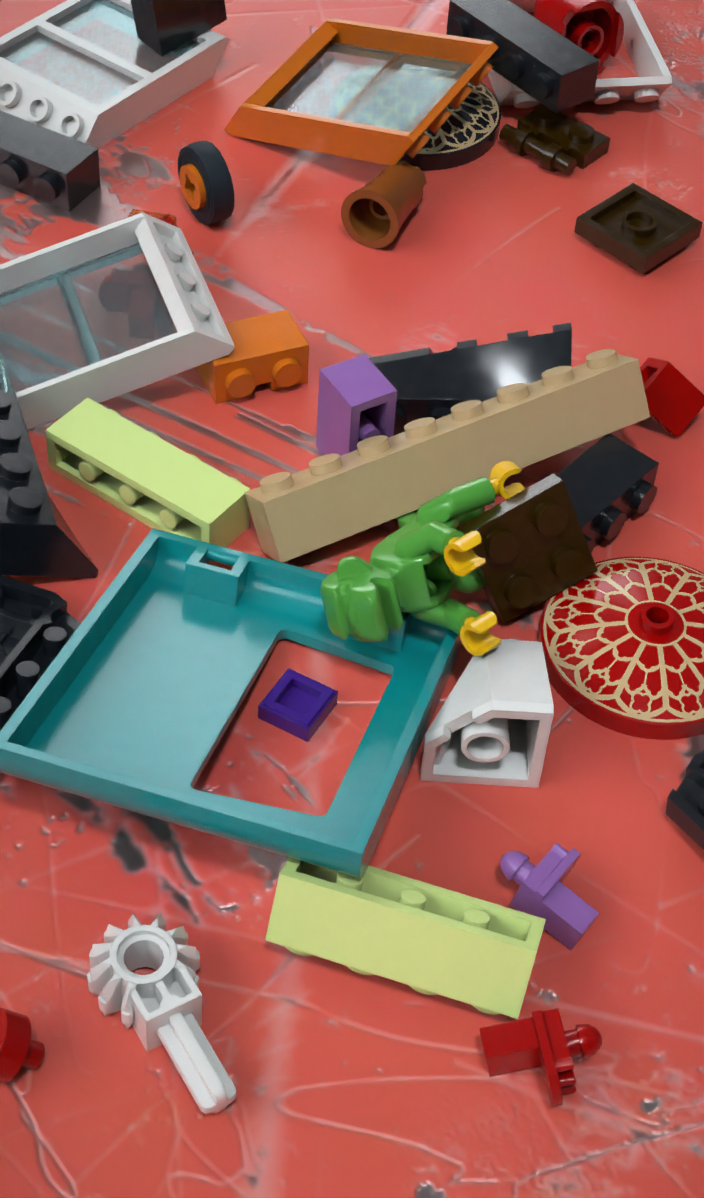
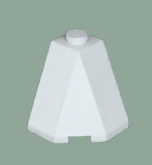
M501 639L502 643L482 656L473 655L425 733L420 781L539 788L554 716V704L542 642Z

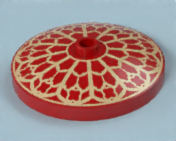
M613 558L596 562L595 565L598 571L547 600L541 616L538 642H542L550 684L571 707L605 728L633 737L676 740L704 734L703 572L680 563L658 558Z

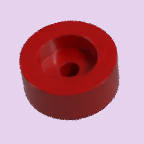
M0 1007V1082L7 1083L15 1077L21 1066L34 1070L40 1065L44 1055V1044L31 1039V1023L26 1015Z

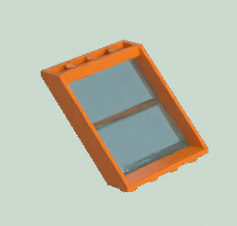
M329 17L238 108L224 130L230 136L393 166L397 164L405 153L411 158L415 157L430 139L425 131L429 129L435 134L451 116L452 113L446 109L447 106L450 105L456 110L473 91L467 84L471 82L477 87L491 71L493 66L488 60L499 47L493 41Z

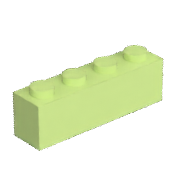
M88 397L45 430L50 469L150 528L227 547L250 527V509L244 493L250 491L249 487L243 485L236 478L229 477L202 462L195 455L188 454L161 439L154 432L147 431L127 420L115 410L108 409Z
M288 858L279 873L265 940L285 946L289 951L298 955H314L346 965L350 970L362 975H378L407 984L415 991L423 994H439L471 1004L483 1013L492 1015L503 1014L518 1019L546 919L372 866H368L362 878H357Z

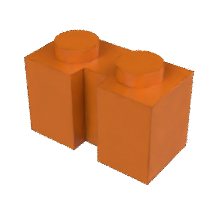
M285 309L226 322V328L235 348L229 355L196 367L215 404L253 396V390L256 385L267 383L271 391L308 383L309 343L289 310Z

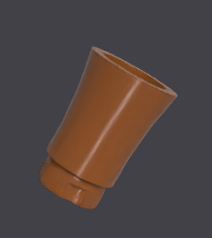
M398 161L396 165L385 168L367 185L350 193L343 201L341 207L342 222L348 234L356 242L369 248H383L391 244L396 238L403 222L421 201L423 187L427 183L422 170L418 166H412L406 161Z

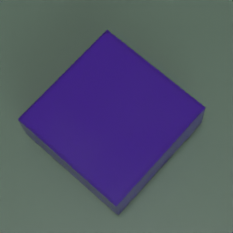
M288 668L258 705V718L309 742L337 705L338 691Z

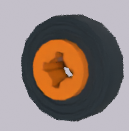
M208 141L194 142L182 148L178 156V174L182 192L193 215L199 222L206 225L221 222L232 216L234 210L233 183L227 164L220 151L213 143Z

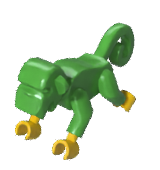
M501 461L492 468L490 481L486 477H481L454 487L423 503L418 510L397 517L399 529L373 548L369 564L357 556L342 558L338 563L337 571L324 578L320 586L321 598L330 631L344 640L352 635L354 639L360 642H386L389 634L388 629L400 630L403 625L402 612H409L415 619L447 628L460 635L463 646L474 656H482L502 643L501 639L493 636L488 630L498 622L495 613L487 611L481 615L472 608L449 597L452 590L473 593L483 589L476 569L485 565L486 560L477 556L472 548L481 544V535L478 531H470L464 534L458 530V525H462L484 513L485 506L495 502V496L501 495L507 500L523 491L525 487L519 482L504 487L505 480L511 475L519 474L522 469L514 462Z

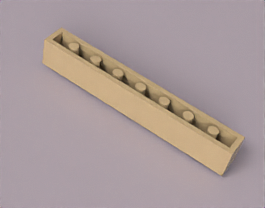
M615 349L595 351L588 354L586 362L578 366H558L548 369L541 374L542 379L528 385L526 383H513L503 386L496 391L497 396L483 402L480 400H469L458 403L451 407L452 414L436 420L435 418L427 417L411 421L404 426L405 431L389 438L385 435L369 437L358 442V449L341 456L337 453L322 455L312 459L309 462L310 468L292 475L290 472H279L261 479L260 487L244 493L262 552L274 560L284 563L418 510L423 503L454 487L481 477H486L490 481L492 468L501 461H511L520 468H524L650 418L639 360L617 354Z

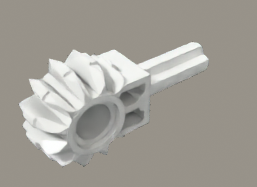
M134 913L128 920V929L126 930L108 924L104 932V943L93 944L89 953V961L92 968L87 974L88 988L92 995L98 996L99 1009L103 1012L104 1017L121 1011L122 1024L125 1025L127 1030L131 1025L133 1026L147 1052L160 1045L164 1046L201 1112L204 1114L212 1112L217 1114L223 1111L227 1105L236 1099L237 1090L200 1028L202 1025V993L199 990V976L196 974L200 968V955L195 946H188V934L185 932L184 926L166 931V921L161 913L151 925H141V921ZM142 967L156 970L147 975H139L132 972Z

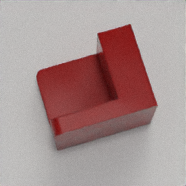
M648 357L640 367L650 416L671 435L680 436L704 407V394L670 362Z

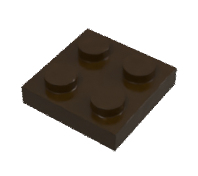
M632 183L578 216L574 232L644 274L699 238L703 222Z
M555 474L547 476L458 527V530L464 534L470 531H478L481 535V544L475 546L472 550L477 556L485 558L486 564L476 569V572L493 612L503 624L510 622L598 571L565 484Z

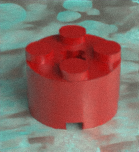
M536 0L533 17L599 59L597 74L599 75L605 69L602 64L610 55L615 57L620 49L624 35V23L621 14L607 0Z

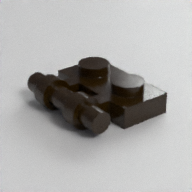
M544 105L519 119L517 128L509 124L504 125L499 134L500 140L510 144L512 151L521 156L529 154L540 160V165L549 171L555 172L559 170L566 175H570L576 166L584 169L608 153L610 143L609 137L594 130L590 125L580 123L561 112L554 113Z

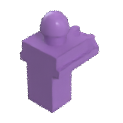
M556 843L537 866L528 860L529 856L520 851L511 850L505 853L500 860L502 874L510 882L514 880L520 885L509 905L517 911L546 919L544 929L569 950H572L599 914L598 911L562 884L580 858L581 853L574 848L568 852Z

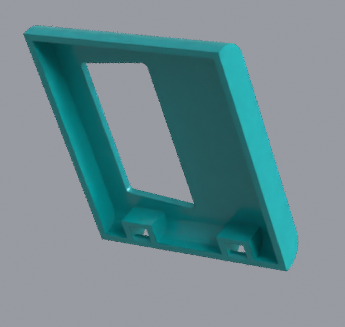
M152 528L1 729L0 773L362 878L369 866L450 677L462 641L460 635L453 631L415 619L409 612H402L403 625L400 630L388 629L389 634L386 642H360L354 639L352 635L344 640L334 635L328 628L320 593L322 580L328 576L327 574ZM211 560L233 566V568L228 570L209 565V562ZM280 639H289L392 676L327 814L323 816H315L193 789L194 784L277 641Z

